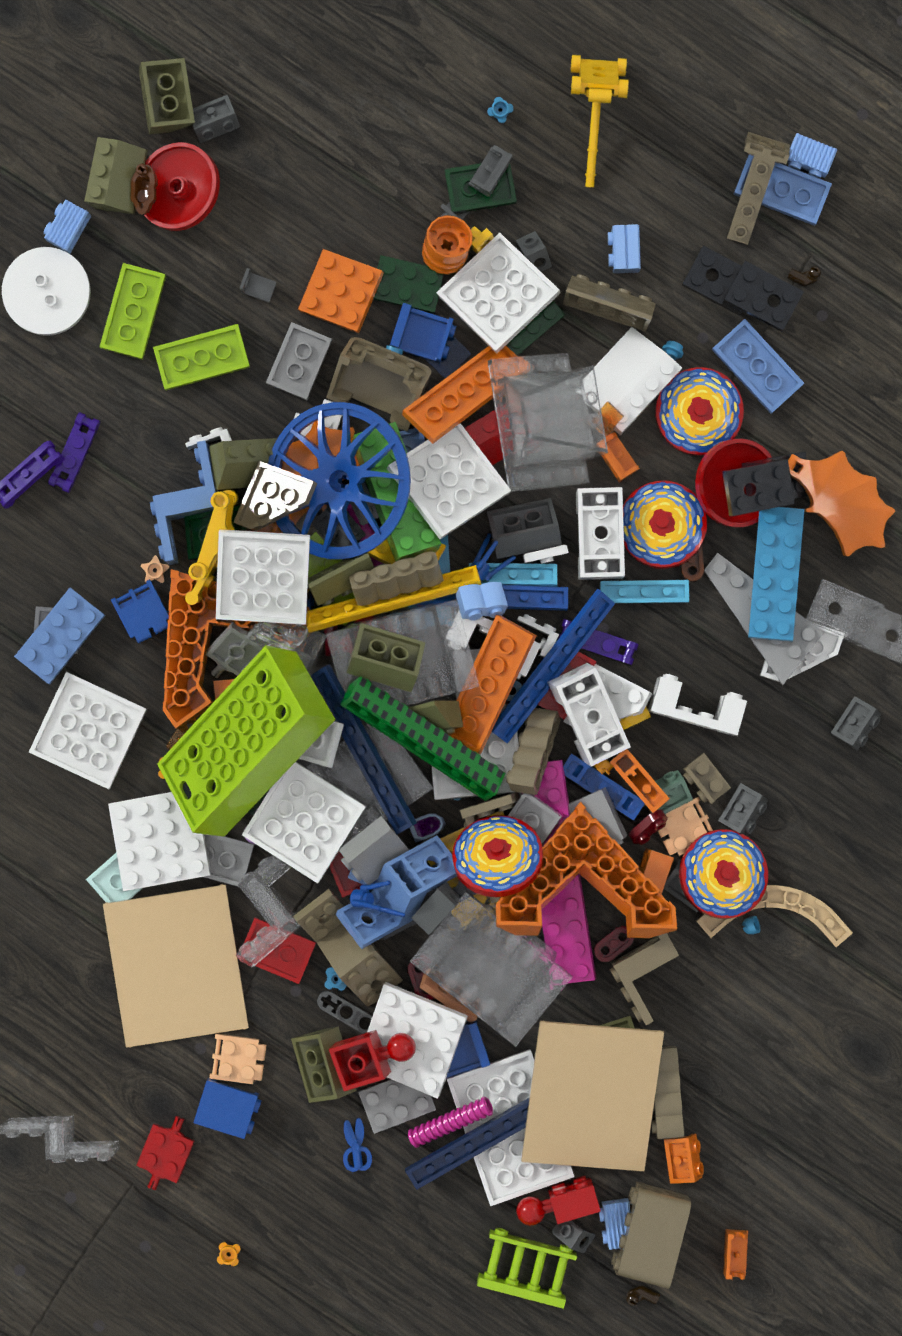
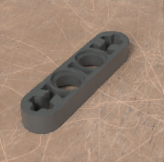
M330 990L321 992L317 999V1004L321 1010L360 1033H367L368 1029H362L359 1021L363 1017H368L372 1020V1014ZM330 995L333 1003L337 1004L338 1000L342 1002L338 1006L336 1013L332 1011L334 1006L328 1004L327 1007L323 1005L322 997ZM343 1006H350L353 1014L349 1018H344L340 1014V1009Z

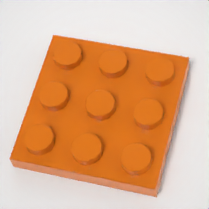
M323 249L298 310L359 333L384 272Z

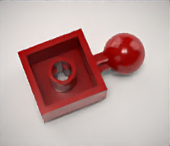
M377 1030L338 1041L329 1049L343 1091H348L384 1080L391 1073L387 1059L392 1058L398 1062L410 1060L415 1054L416 1044L410 1035L397 1033L389 1039L387 1045L382 1046Z
M586 1176L575 1178L573 1183L565 1185L564 1182L552 1185V1189L548 1190L550 1199L540 1201L536 1197H525L518 1203L516 1209L518 1219L528 1226L537 1225L543 1220L545 1214L553 1211L557 1224L601 1212L591 1177L586 1179Z

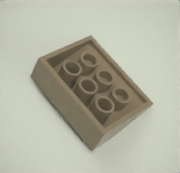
M579 274L576 277H571L563 301V305L646 332L651 322L656 303L651 302V298L640 295L639 298L632 296L630 291L619 288L618 291L611 289L610 285L598 281L597 284L590 282L588 277Z

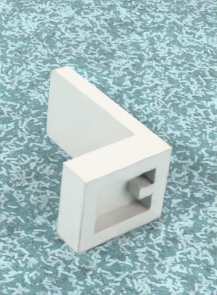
M222 427L211 430L210 435L202 437L200 434L190 437L189 442L185 444L187 449L190 450L196 448L199 441L206 440L207 443L219 439H221V442L232 441L227 429L223 430Z
M524 614V617L519 616L518 622L548 635L547 639L542 638L539 650L541 653L539 656L544 658L554 646L559 634L555 633L556 628L548 624H544L542 627L535 623L537 619Z

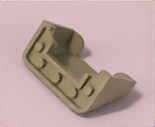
M354 337L348 341L340 354L326 398L333 402L348 403L351 398L391 414L390 422H396L398 429L408 432L411 423L402 416V412L423 395L431 375V369L425 364L365 339Z

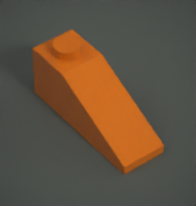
M628 749L622 751L610 761V764L652 813L670 799Z

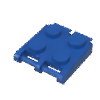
M150 579L135 590L132 588L128 590L129 593L117 599H111L130 638L135 637L138 643L152 637L149 630L153 628L156 634L167 629L169 614ZM148 587L150 588L149 590H147V591H145V592H143V593H141V594H139V595H136V594L139 593L140 591H142V590H144V589H146V588H148ZM129 597H132V599H130V600H128V601H126V602H124V603H122V604H120V605L118 604L119 602H121V601H123V600H125V599H127V598H129Z

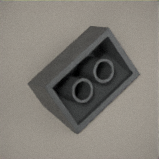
M551 498L487 511L493 542L498 541L495 547L497 559L562 545L559 524Z

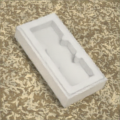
M561 545L526 553L523 555L524 563L540 560L541 564L554 561L553 556L568 553L567 545Z

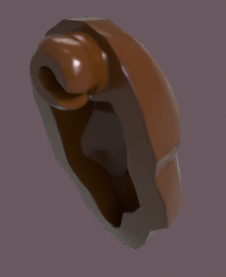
M143 163L138 164L136 172L131 179L130 196L138 214L146 215L150 212L153 203L156 201L158 180L155 171L149 165Z

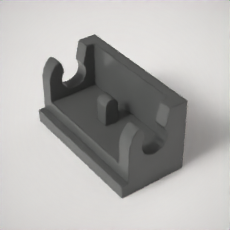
M494 145L490 148L468 185L485 196L490 197L511 163L513 155Z
M445 882L412 916V919L430 935L458 905L457 902L460 900V897Z

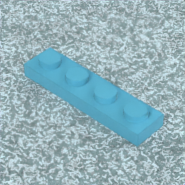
M487 563L491 567L489 572L502 563ZM510 563L492 576L488 582H501L502 585L557 587V564Z
M689 580L600 581V591L607 595L614 603L689 602Z

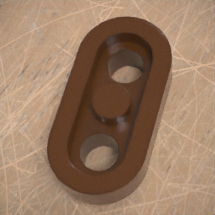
M702 546L689 561L681 564L682 576L690 582L698 581L703 576ZM694 567L696 574L691 575L688 569Z

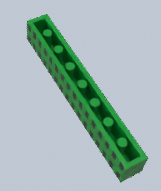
M360 676L349 685L340 704L342 707L484 801L489 800L498 793L506 773L500 770L497 765L488 762L479 753L470 750L461 741L452 738L443 729L436 727L427 721L425 717L418 715L409 709L407 705L400 703L391 697L389 693L373 685L368 679Z

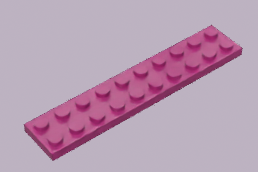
M562 760L549 761L547 763L540 789L537 795H535L562 815V818L542 847L570 815ZM578 874L542 909V927L551 985L593 981L596 979L581 877Z

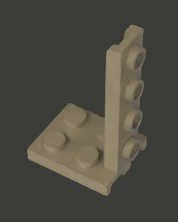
M751 132L747 133L744 152L752 155L753 159L727 239L748 245L775 163L787 164L790 144Z
M510 793L460 810L462 819L465 818L466 820L464 822V829L471 823L479 820V818L495 813L494 809L496 808L501 812L514 807L515 802L520 799L519 793ZM486 896L487 899H491L492 903L497 902L501 898Z

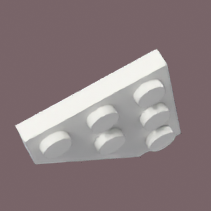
M812 623L824 633L788 679L838 655L844 633ZM765 660L760 676L779 682L777 676Z
M595 664L594 667L597 668L619 721L631 715L641 714L652 693ZM594 710L590 711L587 715L589 722H594L598 718V714ZM566 716L563 722L571 726L568 716Z

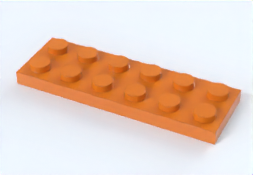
M488 346L406 407L402 412V416L434 444L526 374L529 366L507 346L503 347L498 353Z
M496 615L456 700L459 701L463 727L455 729V733L449 734V736L461 741L470 750L479 754L482 753L537 635L501 615Z

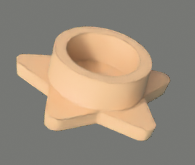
M156 555L151 562L141 564L142 569L146 572L145 582L149 579L151 581L155 579L160 583L164 582L163 573L169 569V565L161 564Z

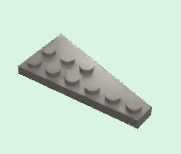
M717 553L704 569V572L748 635L753 579ZM796 612L793 642L750 639L783 686L824 632Z

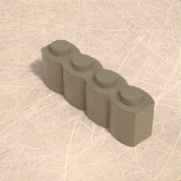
M425 552L415 558H404L393 564L380 565L371 571H359L349 576L351 588L359 606L372 604L379 599H390L400 593H411L419 590L421 587H432L444 581L436 552Z
M534 708L525 720L526 728L519 735L520 746L518 751L514 752L512 758L514 765L507 772L506 782L509 784L511 791L537 795L541 786L542 776L547 767L548 757L553 748L554 738L559 729L560 717L558 711Z
M676 1046L662 1047L653 1107L655 1120L651 1121V1132L656 1134L657 1139L684 1137Z

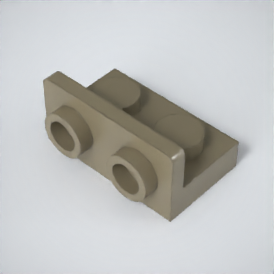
M702 753L683 768L685 772L683 777L690 786L694 784L699 791L696 794L703 803L708 801L709 804H713L716 799L731 788L705 753Z

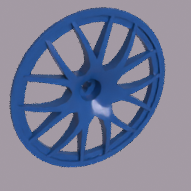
M332 402L312 407L301 413L284 428L272 448L273 455L269 456L268 464L282 469L284 461L302 475L301 477L316 482L317 486L310 503L294 511L297 512L309 507L302 531L294 525L289 515L276 521L281 531L286 534L307 535L318 511L323 505L329 504L331 514L324 545L310 539L309 554L326 559H348L363 555L383 543L398 526L405 512L411 485L408 456L395 430L377 413L366 407L345 402ZM343 415L340 452L335 456L331 453L327 443L324 418ZM349 416L362 419L371 424L352 443ZM318 421V446L301 434L306 427ZM376 428L389 444L361 466H356L355 455L359 446ZM296 437L317 457L319 468L307 469L286 456L291 443ZM392 449L397 462L398 475L370 471ZM372 477L399 479L396 501H386L364 493L362 483L366 478ZM342 480H349V485L343 484ZM350 502H354L375 532L369 538L359 543L348 521L347 507ZM366 502L394 506L388 519L380 528ZM338 522H340L346 536L352 543L351 546H330Z

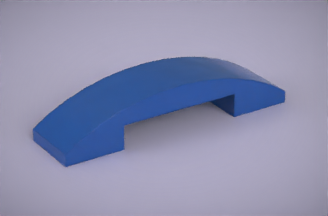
M572 753L563 766L564 775L590 793L606 787L615 809L633 821L645 804L639 797L605 775H602Z

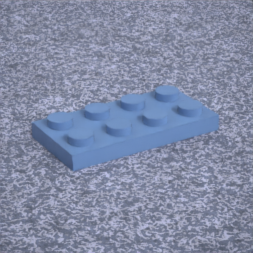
M750 154L733 195L741 196L753 156ZM775 163L761 205L815 226L832 183L786 165Z
M746 319L712 348V351L770 414L804 384Z
M69 588L14 657L45 682L51 684L106 615L72 588Z

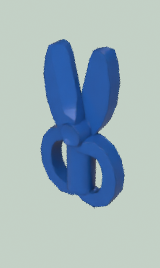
M357 1118L354 1134L349 1120H346L344 1122V1135L350 1147L343 1156L344 1166L351 1172L357 1170L366 1171L371 1166L372 1154L367 1147L361 1146L364 1138L363 1122L361 1118ZM361 1151L365 1152L367 1156V1163L364 1166ZM351 1152L353 1154L354 1166H351L348 1161V1155Z

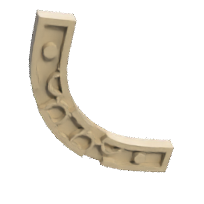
M767 885L762 899L752 909L765 907L782 908L801 914L813 922L835 947L839 946L853 933L840 917L821 900L806 892L787 886ZM703 914L696 922L712 938L735 918L718 919Z

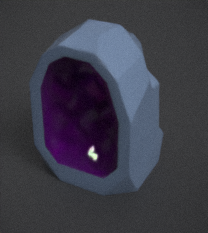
M429 813L416 818L417 824L411 826L410 830L416 843L439 834L444 829L446 823L440 815Z

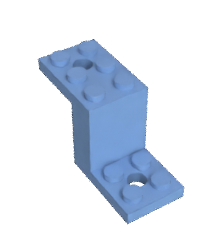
M206 440L197 442L198 448L194 449L196 461L202 467V470H198L203 486L152 496L153 502H150L152 515H155V518L157 517V524H154L155 533L162 543L161 546H158L160 558L169 565L179 563L171 520L214 510L210 502L211 497L219 491L215 490L209 444Z
M436 835L384 864L376 883L390 881V885L373 889L370 892L374 896L373 904L405 913V917L367 908L353 907L351 903L337 910L336 916L361 949L413 921L412 916L419 910L426 893L457 876L451 852ZM426 861H434L437 867L428 866ZM362 917H370L373 923H365Z

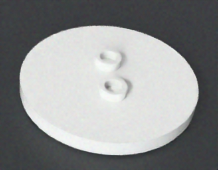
M40 247L21 254L7 269L2 283V299L9 316L21 328L37 335H56L69 330L84 316L90 301V282L84 268L72 255L57 248Z

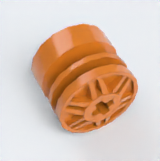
M446 215L438 217L431 222L422 247L424 262L431 270L440 274L456 273L464 266L472 245L473 236L470 227L465 221L455 216Z

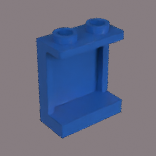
M403 303L390 346L402 349L404 353L441 364L442 358H447L450 346H446L449 337L453 338L456 330V325H453L454 319L450 317L446 319L414 309L412 305Z
M476 1021L465 1024L446 1078L478 1067L490 1066Z
M208 1078L193 1123L245 1139L247 1134L252 1133L255 1121H251L253 1112L258 1113L262 1100L258 1099L259 1093H250L219 1083L216 1079Z

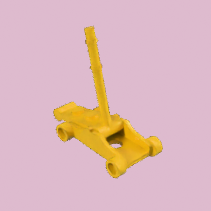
M572 55L571 73H579V76H572L571 94H584L588 97V102H592L585 187H594L601 103H611L612 96L627 98L628 80L619 79V76L625 77L627 59L618 58L617 61L581 59V55Z
M233 490L216 492L211 497L210 502L214 510L198 561L193 563L188 571L191 579L197 581L193 590L185 596L186 602L190 605L199 603L202 600L203 590L205 587L209 588L215 579L213 574H215L218 567L219 530H235L232 524L234 506L238 502V495Z

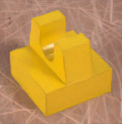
M475 226L471 229L473 235L471 246L473 251L478 254L494 237L487 228L483 232Z

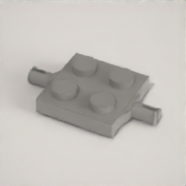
M232 622L206 651V655L217 663L211 674L215 678H219L226 670L238 676L266 645L256 638L263 628L259 624H255L250 631H246Z

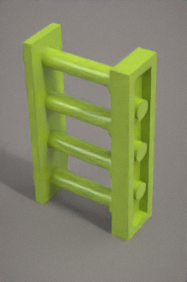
M490 1229L489 1238L494 1239L495 1242L488 1269L484 1274L479 1273L477 1286L564 1309L566 1298L560 1290L568 1259L576 1261V1252L567 1245L556 1247L508 1234L509 1231L505 1229ZM504 1242L517 1245L509 1277H506V1279L498 1278L496 1274ZM525 1248L538 1251L531 1281L527 1285L519 1283L517 1279ZM547 1253L560 1256L552 1288H549V1291L540 1289L541 1286L539 1285Z

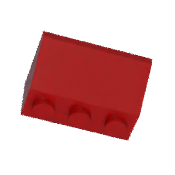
M512 400L464 428L492 466L534 441L523 417Z

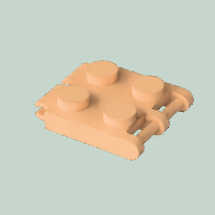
M699 797L666 813L668 817L666 826L659 830L658 833L661 838L666 835L669 836L668 839L663 841L669 855L676 852L678 856L684 854L688 846L696 838L707 833L702 824L703 821L708 831H713L707 820L709 819L708 815L704 814L699 804ZM693 804H695V806H696L698 812L700 813V815H701L700 818H699V816H698V814H697V811H696V809L694 808Z
M215 1034V1039H217L215 1053L212 1054L214 1064L209 1078L253 1084L254 1080L261 1081L264 1064L256 1062L257 1060H265L266 1044H259V1039ZM221 1040H223L221 1054H219ZM218 1060H220L219 1074H217Z

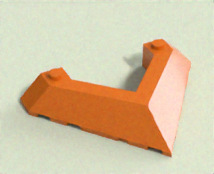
M171 569L163 712L175 729L203 714L213 703V700L203 688L208 657L206 651L210 645L213 625L228 627L233 622L242 629L250 631L255 624H259L263 628L260 633L272 634L281 647L286 650H291L311 634L308 632L307 625L216 619L217 582L213 581L209 588L205 587L202 592L203 598L199 603L190 605L186 602L185 596L193 590L197 581L191 579L189 574Z
M581 801L556 830L555 834L542 847L543 864L539 875L533 883L516 894L501 897L495 905L496 927L514 935L538 936L542 928V909L580 874L626 916L627 938H651L677 930L676 907L662 896L660 889L649 877H645L634 860L615 839L613 840L608 835V831L596 818L593 819L586 811V807Z

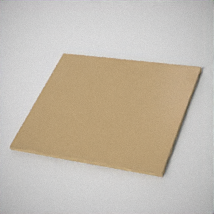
M226 884L103 904L126 1047L131 1048L133 1046L249 1028Z
M540 1021L521 1161L525 1163L644 1171L664 1031Z

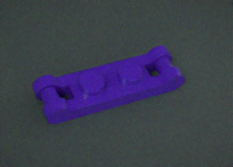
M78 413L75 424L61 453L64 459L60 464L56 465L54 472L50 476L49 485L53 487L59 486L62 488V491L67 493L71 491L99 428L100 420L95 418L92 420L87 418L86 414ZM83 425L89 428L87 434L81 432ZM62 472L69 474L66 480L60 478Z
M52 441L44 442L0 481V503L5 509L11 507L19 496L53 466L63 461L64 457L60 452H56ZM48 454L49 457L46 460H44L42 457ZM7 488L11 490L8 494L6 493Z
M565 619L563 620V630L562 633L559 634L557 640L564 633V631L567 629V627L570 625L572 621ZM595 630L581 649L632 665L634 661L632 657L634 651H637L639 644ZM620 646L626 647L624 655L618 654Z

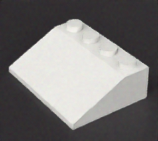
M631 327L572 392L621 436L681 371L682 367L666 352Z

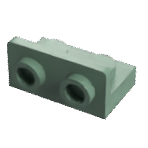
M678 770L668 772L662 778L655 781L670 798L659 808L665 814L693 800L688 786Z

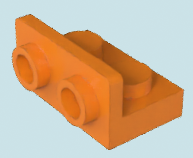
M691 1134L685 1137L664 1139L670 1184L694 1183L700 1180L704 1173V1166L700 1162L699 1153L701 1145L700 1141L697 1140V1135Z

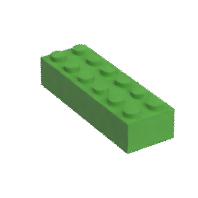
M396 422L390 423L389 425L395 430L404 445ZM376 428L366 437L356 452L360 466L389 444ZM360 433L354 434L352 442ZM392 449L370 471L389 473L387 470L388 465L396 461ZM385 477L365 479L372 497L391 502L396 501L398 483L395 479ZM408 499L405 512L398 526L387 538L395 562L404 558H415L425 552H437L441 546L438 536L411 500ZM374 503L380 522L383 525L394 506Z

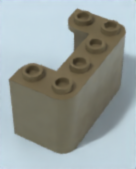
M636 1181L635 1187L631 1186L628 1197L632 1210L631 1213L627 1212L624 1222V1226H627L626 1233L620 1237L619 1251H614L611 1265H613V1270H615L618 1276L669 1289L690 1214L691 1200L688 1195Z

